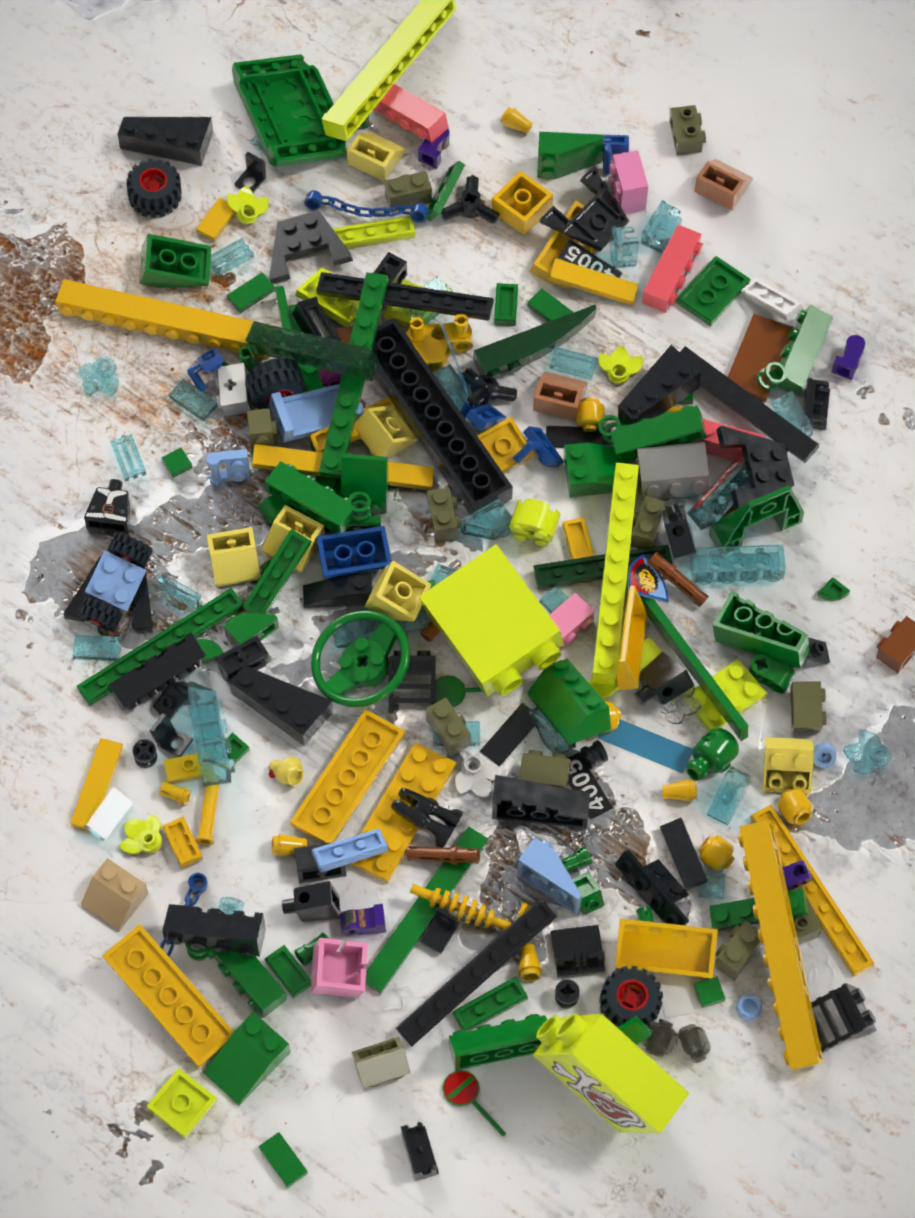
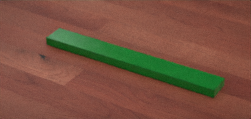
M232 588L226 590L76 686L77 690L89 706L93 705L110 694L107 688L110 683L135 667L141 666L149 658L160 654L161 651L171 644L181 641L190 632L195 639L242 610L244 603Z
M639 595L649 619L740 741L748 738V724L656 601Z
M468 826L455 846H459V848H479L481 853L489 838ZM443 862L425 888L431 891L440 888L439 894L443 896L445 891L448 890L450 891V897L473 863L452 865L451 862ZM422 897L417 898L367 969L365 982L367 986L380 994L383 993L434 920L435 909L440 906L439 904L435 903L434 908L429 906V900Z

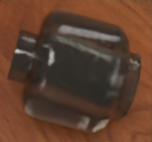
M659 1019L658 1022L649 1023L648 1027L651 1029L652 1035L642 1041V1044L646 1047L645 1051L660 1058L671 1054L678 1037V1033L672 1028L673 1024L663 1019Z
M695 1024L686 1025L678 1031L675 1043L681 1057L693 1063L704 1061L706 1055L711 1050V1043L706 1031Z

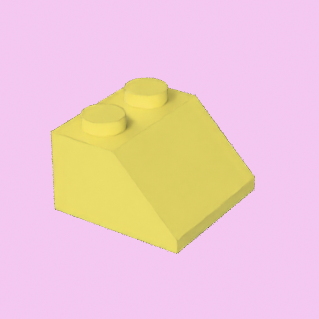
M394 405L368 408L354 425L360 439L369 448L372 456L391 458L418 440Z
M392 560L381 571L365 607L371 611L383 613L394 620L414 622L422 606L419 596L428 591L431 584Z

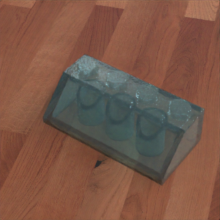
M192 681L187 682L188 710L202 785L205 787L231 783V773H235L234 760L228 757V753H231L230 740L224 737V733H227L226 720L221 719L220 716L223 713L222 700H217L215 690Z

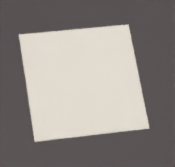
M667 974L655 978L656 982H659L661 985L660 991H663L662 1008L665 1019L708 1010V1007L701 1008L694 988V983L699 982L700 977Z

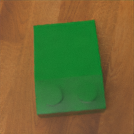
M539 131L537 177L545 179L561 178L602 163L604 134Z
M147 234L141 249L139 284L158 288L208 286L212 246Z
M593 443L564 445L563 460L569 497L612 493L616 463H620L614 446ZM632 460L623 463L632 464Z
M342 453L341 497L349 498L354 492H365L371 500V514L387 513L389 495L388 457ZM355 497L352 500V502L356 500H363L367 502V500L363 497ZM362 505L355 506L358 509L365 507Z
M252 1012L234 1031L203 1073L240 1106L291 1053L290 1046L287 1041L257 1014Z

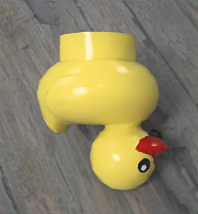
M287 757L282 761L274 760L269 764V777H276L277 781L281 784L298 785L304 778L303 764L296 757Z

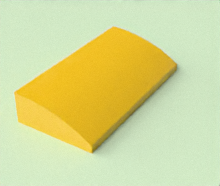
M575 200L565 216L572 220L585 206ZM555 231L534 262L530 272L552 284L570 289V286L549 280L555 258L562 260L558 256L569 239L592 254L595 249Z
M630 586L626 598L616 674L620 690L638 689L647 611L635 586Z
M620 918L615 968L627 966L628 969H631L632 966H637V970L644 968L651 972L713 978L718 929Z

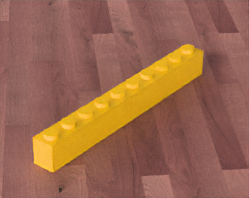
M63 279L56 298L58 312L65 316H77L87 321L103 322L109 326L117 325L128 330L144 331L150 335L166 336L172 340L180 339L191 344H203L211 348L216 347L217 349L230 350L235 354H238L239 350L242 352L241 347L248 346L252 349L253 355L258 359H269L276 339L274 325Z
M765 820L739 826L741 833H738V841L741 848L744 847L746 856L743 857V865L750 875L748 889L755 899L753 913L755 918L759 919L761 928L758 929V937L761 944L764 943L766 953H763V960L766 968L769 967L771 977H768L770 991L774 992L776 999L773 1002L775 1015L779 1016L781 1026H778V1032L781 1041L785 1042L786 1050L783 1051L784 1061L792 1070L824 1064L773 822Z

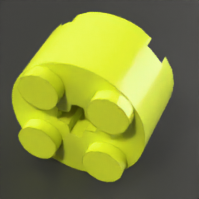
M520 499L516 503L509 529L514 533L513 538L516 540L526 541V539L534 540V543L538 546L547 547L548 543L553 540L560 519V512L557 509L553 512L549 509V504L539 500L525 499L524 503H521Z

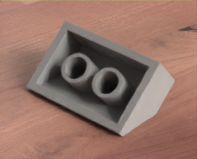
M705 442L637 448V465H639L638 489L642 501H644L645 495L660 500L701 496L709 490V469Z

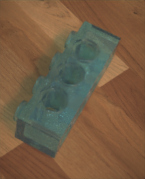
M783 545L696 548V553L690 556L692 582L701 585H707L711 582L730 584L734 581L753 583L757 580L776 582L784 579L786 571ZM763 563L765 567H759L756 564ZM734 564H740V565H742L743 567H742V568H736V567L733 566V565H734ZM711 565H717L720 568L714 569L711 567Z

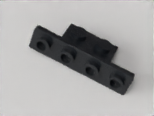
M630 850L624 851L615 863V866L664 923L687 925L689 919L677 907V904L685 901L689 896L682 885L659 859L643 866Z

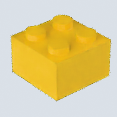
M519 171L492 197V209L500 214L499 218L523 236L553 206V194L522 171Z

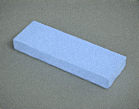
M378 828L312 849V856L319 872L322 873L388 852V846Z

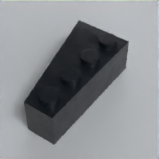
M123 117L117 133L119 146L123 150L202 166L213 135L212 117Z
M671 344L618 405V419L621 425H631L641 419H651L665 413L700 388L701 372Z
M190 632L181 641L171 644L161 651L160 654L149 658L141 666L135 667L110 683L107 688L121 710L128 708L130 711L141 704L139 699L146 695L151 698L161 691L159 687L163 684L174 683L180 680L179 674L187 670L188 673H191L199 668L198 662L206 657V655Z
M245 665L230 681L231 693L303 746L306 745L333 713L332 700Z
M495 775L492 819L587 828L590 793L580 789L571 790Z
M169 904L162 933L164 940L174 945L186 943L191 944L196 949L208 947L214 948L215 951L223 954H228L230 951L239 953L240 956L245 958H253V956L260 957L266 926L263 913L255 912L254 917L244 915V911L234 910V913L230 915L217 908H211L207 912H202V909L196 906Z

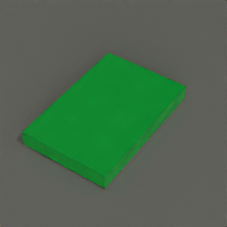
M715 256L678 296L676 303L709 326H712L741 294V290L750 283L751 279Z

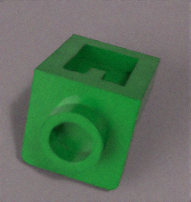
M589 872L572 879L581 894L580 910L583 915L604 906L601 889Z

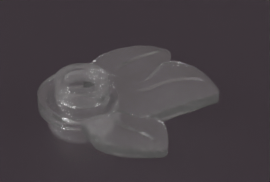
M692 687L665 705L658 703L660 712L665 714L668 722L682 724L685 716H691L702 707L701 703L692 697L695 687Z

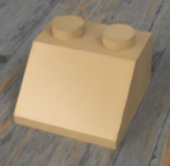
M107 858L92 877L82 899L81 906L120 931L149 893L146 883Z

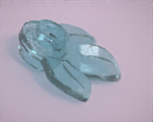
M101 357L96 362H87L80 368L78 375L85 378L83 387L87 396L103 389L108 396L112 397L117 391L119 379L115 374L117 366L112 358ZM108 364V368L102 370V365Z
M859 730V743L843 748L846 757L852 762H856L854 772L860 774H868L876 767L886 766L891 758L890 751L887 747L881 745L879 737L867 730ZM879 754L882 756V759H876L874 755Z

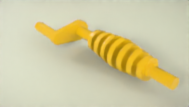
M413 884L410 893L429 900V906L432 908L437 903L441 909H444V907L449 908L448 913L450 914L453 911H457L456 917L459 922L462 914L467 915L464 923L469 924L471 918L476 919L474 926H479L482 921L485 923L483 927L485 929H488L489 926H494L505 930L512 924L494 915L495 911L490 909L489 914L486 913V906L483 904L480 910L476 909L478 901L474 899L471 906L466 905L469 896L464 895L461 903L458 902L460 894L455 893L453 899L448 898L450 894L448 890L445 891L444 896L439 894L440 888L431 891ZM522 903L517 918L531 907L527 905L528 903Z

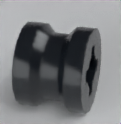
M146 739L135 743L132 750L135 763L141 768H150L155 765L158 755L154 743Z
M599 740L594 741L589 747L584 746L580 748L582 757L590 769L595 768L599 762L604 763L608 761L607 752Z
M566 979L556 985L555 1001L557 1005L561 1008L569 1009L578 1003L580 990L577 983Z

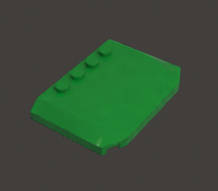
M298 54L233 63V82L271 165L279 167L344 157L346 141L325 135L322 124L324 114L334 105L319 70L313 64L309 66L304 61L303 55Z

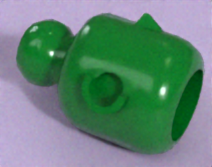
M711 729L693 747L692 756L694 759L690 760L686 765L687 774L692 779L698 781L704 779L707 772L715 774L728 770L731 767V762L739 753V744L736 738L726 729Z

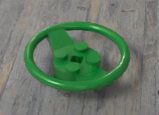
M371 610L347 613L331 622L318 637L311 656L313 679L322 694L339 705L346 707L373 705L392 694L403 681L410 662L409 642L401 626L394 619L383 613ZM367 619L381 622L368 640L360 637L346 647L338 661L341 669L325 682L320 669L322 650L330 636L343 625L356 620ZM397 638L401 648V659L393 679L383 689L370 696L362 698L343 696L357 688L376 687L384 681L389 672L388 655ZM367 661L368 664L364 667L362 664Z

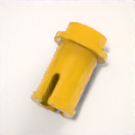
M164 781L160 787V790L163 791H159V795L177 801L178 805H186L190 800L191 791H188L187 787L181 788L167 781Z

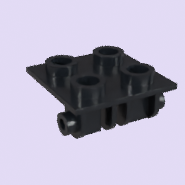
M599 925L550 931L557 977L606 971L604 963L605 954L602 950Z

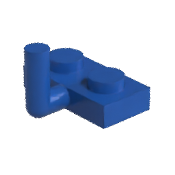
M604 135V174H610L609 164H612V153L621 154L629 152V135Z
M216 347L197 358L199 362L187 370L188 375L199 392L206 390L207 387L198 372L204 369L205 372L210 371L212 373L221 368V363L225 361Z
M466 401L460 410L464 418L470 420L472 426L479 430L491 428L506 419L504 414L490 404L472 407L470 402Z
M528 426L523 431L528 443L513 457L516 463H520L532 450L537 452L539 461L545 466L559 467L564 462L541 428Z

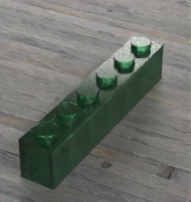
M257 321L253 322L245 339L254 353L274 358H291V360L297 361L298 364L372 381L380 363L372 349Z

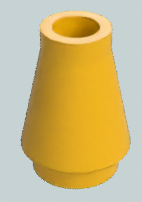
M507 107L500 122L504 123L505 127L521 131L525 134H528L533 126V123L516 108Z
M690 778L668 785H662L663 799L692 802V799H697L696 780L690 781Z
M280 833L278 836H272V855H278V857L295 854L294 848L307 846L306 838H297Z
M526 944L521 948L518 974L521 976L522 981L534 982L540 979L542 968L535 945Z

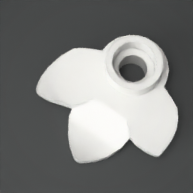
M469 755L462 761V770L456 775L455 785L460 795L471 790L477 797L486 799L491 793V781H495V775L501 776V773L495 764L484 762L477 755ZM476 765L477 769L470 770L469 766Z

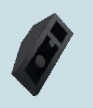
M371 573L341 575L303 585V607L365 606L372 592Z

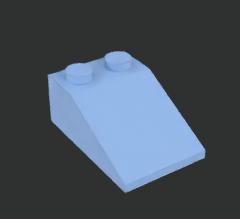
M534 838L518 859L517 877L577 916L581 905L579 890L553 849V846L545 840L540 841Z

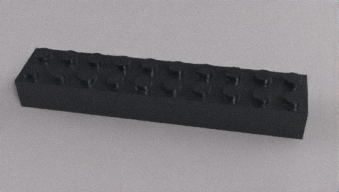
M392 318L379 325L368 368L473 520L511 500L513 486L396 319Z

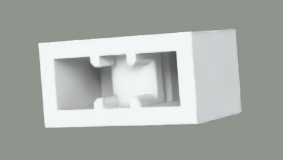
M244 363L222 366L218 369V376L215 377L217 389L220 390V395L217 396L218 408H222L226 416L243 414L252 410L251 397L246 384L248 370Z

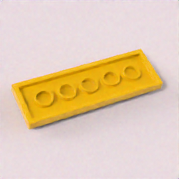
M365 709L290 821V825L323 844L335 842L406 735L405 730Z
M415 742L361 832L362 834L379 828L388 846V852L350 864L389 883L406 854L408 846L411 845L420 828L415 827L414 824L398 815L391 808V804L394 800H398L411 806V804L401 799L398 795L402 787L415 791L425 797L433 798L436 801L456 768V762Z
M141 924L136 926L102 955L107 964L198 1068L215 1055L234 1033L233 1029Z

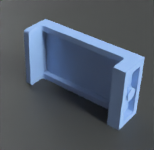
M339 384L283 398L280 392L271 394L269 406L283 443L309 437L310 434L330 426ZM361 402L359 404L356 421L364 413Z

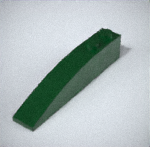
M596 305L474 350L473 361L479 374L488 375L497 380L505 373H515L521 370L522 367L544 357L567 342L593 320L597 310Z

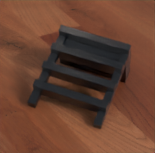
M401 650L394 651V655H389V682L398 670ZM429 650L417 651V655H410L406 675H431V684H400L397 689H431V698H394L393 692L389 695V712H394V703H431V705L436 703V655H431Z
M844 983L836 990H831L828 994L818 997L815 1001L811 1002L812 1009L818 1005L820 1006L835 1038L830 1043L828 1042L813 1011L818 1037L822 1044V1053L859 1033L870 1035L877 1031L874 1025L876 1019L871 1010L866 1009L863 1003L866 999L859 987L856 988L848 983ZM830 999L833 1000L848 1031L843 1036H841L825 1003Z

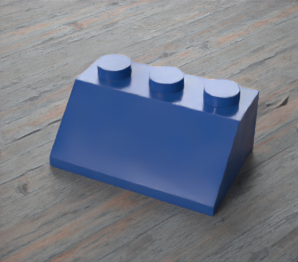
M385 526L317 536L318 554L324 578L384 569L392 561Z

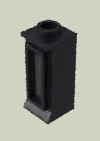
M317 296L298 302L292 315L316 357L333 354L337 350L341 338H338L318 303Z

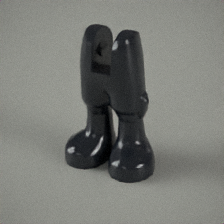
M402 787L398 795L401 799L411 804V806L394 800L391 808L402 818L414 824L415 827L430 831L435 836L436 847H444L464 812L459 809L449 810L439 806L438 802L433 798L425 797L415 791ZM429 815L439 818L445 825L433 820Z

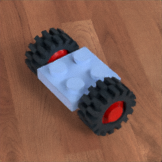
M118 532L114 534L108 547L109 552L104 550L84 592L91 597L86 596L77 613L85 621L112 632L116 631L123 616L121 611L127 613L146 573L143 567H146L153 552L149 545L127 534L124 535Z

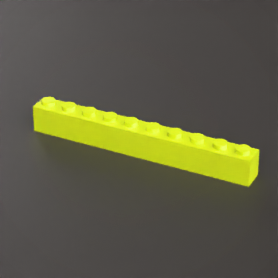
M421 0L410 15L401 23L399 28L390 36L389 40L379 49L373 59L368 62L362 72L357 75L352 84L346 88L341 97L335 101L330 110L324 114L322 124L325 135L346 142L350 139L384 98L392 85L399 80L456 11L455 0Z
M616 463L591 680V683L615 685L639 465Z

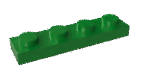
M291 529L246 600L243 608L251 613L267 614L312 541Z
M805 890L788 891L793 917L808 915ZM749 898L709 906L712 928L720 931L735 928L737 925L741 927L745 921L751 925L759 924V919H756L753 913L755 899Z

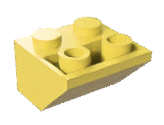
M370 131L364 132L356 136L347 150L348 165L382 181H386L406 152V148Z
M285 505L271 526L262 552L273 558L291 529L295 530L312 541L295 570L302 573L318 549L317 536L325 535V529L323 524Z
M252 527L207 535L216 587L260 580L261 576Z
M764 738L763 792L783 793L786 790L800 789L805 794H810L814 757L812 739Z

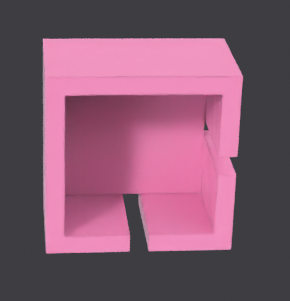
M633 151L613 155L612 164H609L611 176L608 177L609 187L614 189L615 193L613 194V199L616 198L625 214L646 210L648 183L639 152Z
M319 938L313 946L310 993L359 998L365 991L366 969L363 968L367 964L368 943L345 941L341 946V940Z

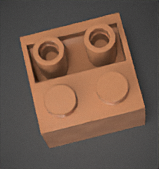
M714 159L706 162L696 177L694 192L733 210L752 182L753 177Z
M544 372L539 379L534 395L533 411L576 421L579 404L582 402L588 382Z

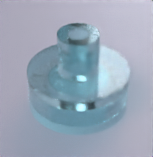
M222 897L220 899L219 909L226 914L231 915L234 913V910L243 911V901L232 897Z

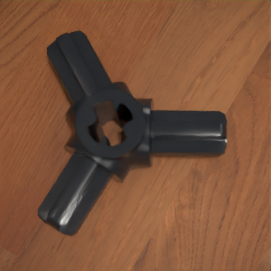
M471 175L466 178L465 191L462 192L461 198L457 199V203L443 208L441 217L447 221L459 215L467 218L479 216L494 224L497 222L500 214L485 205V201L481 199V194L478 192L479 178Z
M466 368L462 372L465 381L471 385L470 389L472 392L468 396L467 401L470 402L472 407L479 404L488 405L496 399L515 401L517 398V389L499 386L497 380L491 376H479L471 368Z

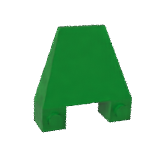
M790 485L750 501L723 518L715 520L710 525L709 536L720 556L723 557L742 548L747 527L774 517L781 531H784L802 523L804 511Z

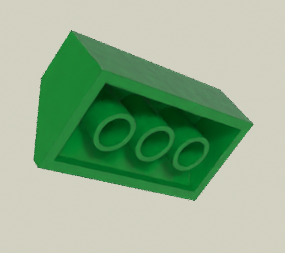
M568 658L559 660L545 668L527 692L528 697L568 745L611 730L609 706Z
M532 1014L526 1016L524 1020L515 1021V1019H508L502 1021L501 1025L491 1026L490 1024H485L477 1027V1030L467 1032L466 1029L453 1032V1035H449V1046L455 1071L534 1054L542 1043L536 1035L540 1027L547 1020L546 1015Z

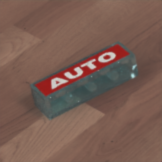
M744 456L734 460L687 512L701 530L717 523L733 505L731 492L734 489H746L750 486Z

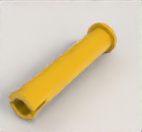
M213 773L206 775L199 834L195 839L196 843L206 846L214 844L213 830L221 776L215 774L214 782L212 783Z

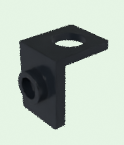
M247 152L245 154L247 169L234 184L242 189L245 186L243 184L244 179L253 178L255 184L249 188L254 193L267 178L265 161Z
M808 637L810 651L805 661L811 660L823 664L830 663L826 642Z
M185 681L169 683L153 704V708L160 715L162 713L166 714L171 721L185 701L197 700L199 696ZM180 688L185 689L190 695L184 693Z
M164 713L161 714L150 729V733L158 747L177 757H181L193 742L192 737L176 730L168 716ZM182 738L184 743L180 748L175 749L171 747L175 739Z
M436 907L435 918L422 937L421 943L442 954L458 928V918Z

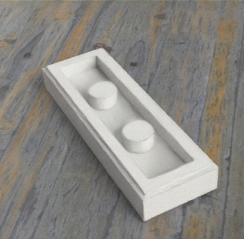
M758 278L741 290L743 297L787 322L803 309L802 303Z

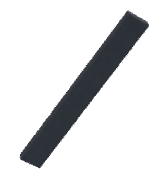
M321 272L316 293L322 296L360 301L365 279ZM388 282L383 305L453 316L464 314L468 318L489 321L494 300L490 297Z
M685 346L680 351L701 372L700 386L772 440L784 443L786 450L803 463H806L820 447L817 442Z
M539 898L395 1027L397 1032L410 1047L414 1046L557 917L556 914L542 898Z

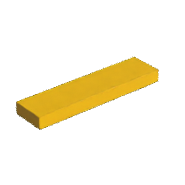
M556 258L549 277L550 281L631 306L634 303L638 288L637 283Z
M100 738L70 822L71 826L94 832L123 750L122 743Z

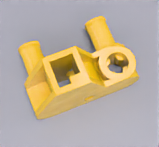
M456 315L454 323H443L454 353L467 352L472 349L471 325L468 324V317L466 315ZM412 318L410 320V328L406 332L407 337L433 374L442 373L451 351L441 325H424V321L421 318Z

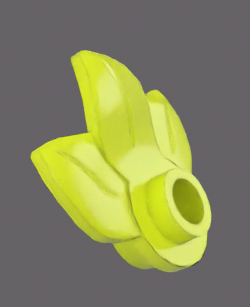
M244 186L237 195L227 194L228 206L236 212L238 220L244 224L254 223L257 217L265 214L268 209V198L259 197L255 199L248 186Z
M621 345L614 350L611 356L600 354L599 365L601 369L608 373V378L611 382L623 384L629 380L631 375L637 374L641 370L643 357L635 356L630 358L627 350Z
M150 815L145 822L136 818L126 821L124 829L128 837L119 844L120 849L133 855L141 851L147 853L159 851L162 846V836L160 835L162 825L160 820L156 816Z

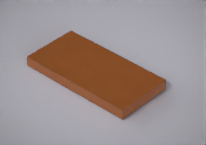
M753 314L728 378L758 400L766 402L771 390H764L758 385L757 374L769 363L781 361L782 356H780V353L784 346L789 343L788 335L793 327ZM763 373V374H762V381H763V383L766 384V385H768V386H772L773 384L770 383V382L766 379V377H765V375H764V373Z

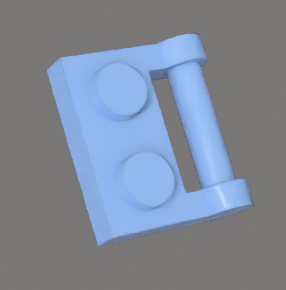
M247 449L215 452L207 456V465L211 471L209 479L213 486H219L223 481L233 480L240 482L250 479ZM220 463L226 464V470H219Z

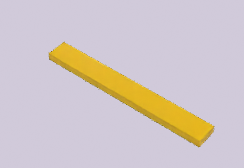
M254 444L252 468L274 470L281 461L286 465H293L302 474L320 476L319 468L323 453ZM388 461L389 485L431 490L434 467Z
M769 805L752 814L750 819L753 823L765 820L773 822L782 867L799 861L806 862L812 876V881L802 887L806 892V896L823 932L851 975L854 977L874 966V961L773 806Z

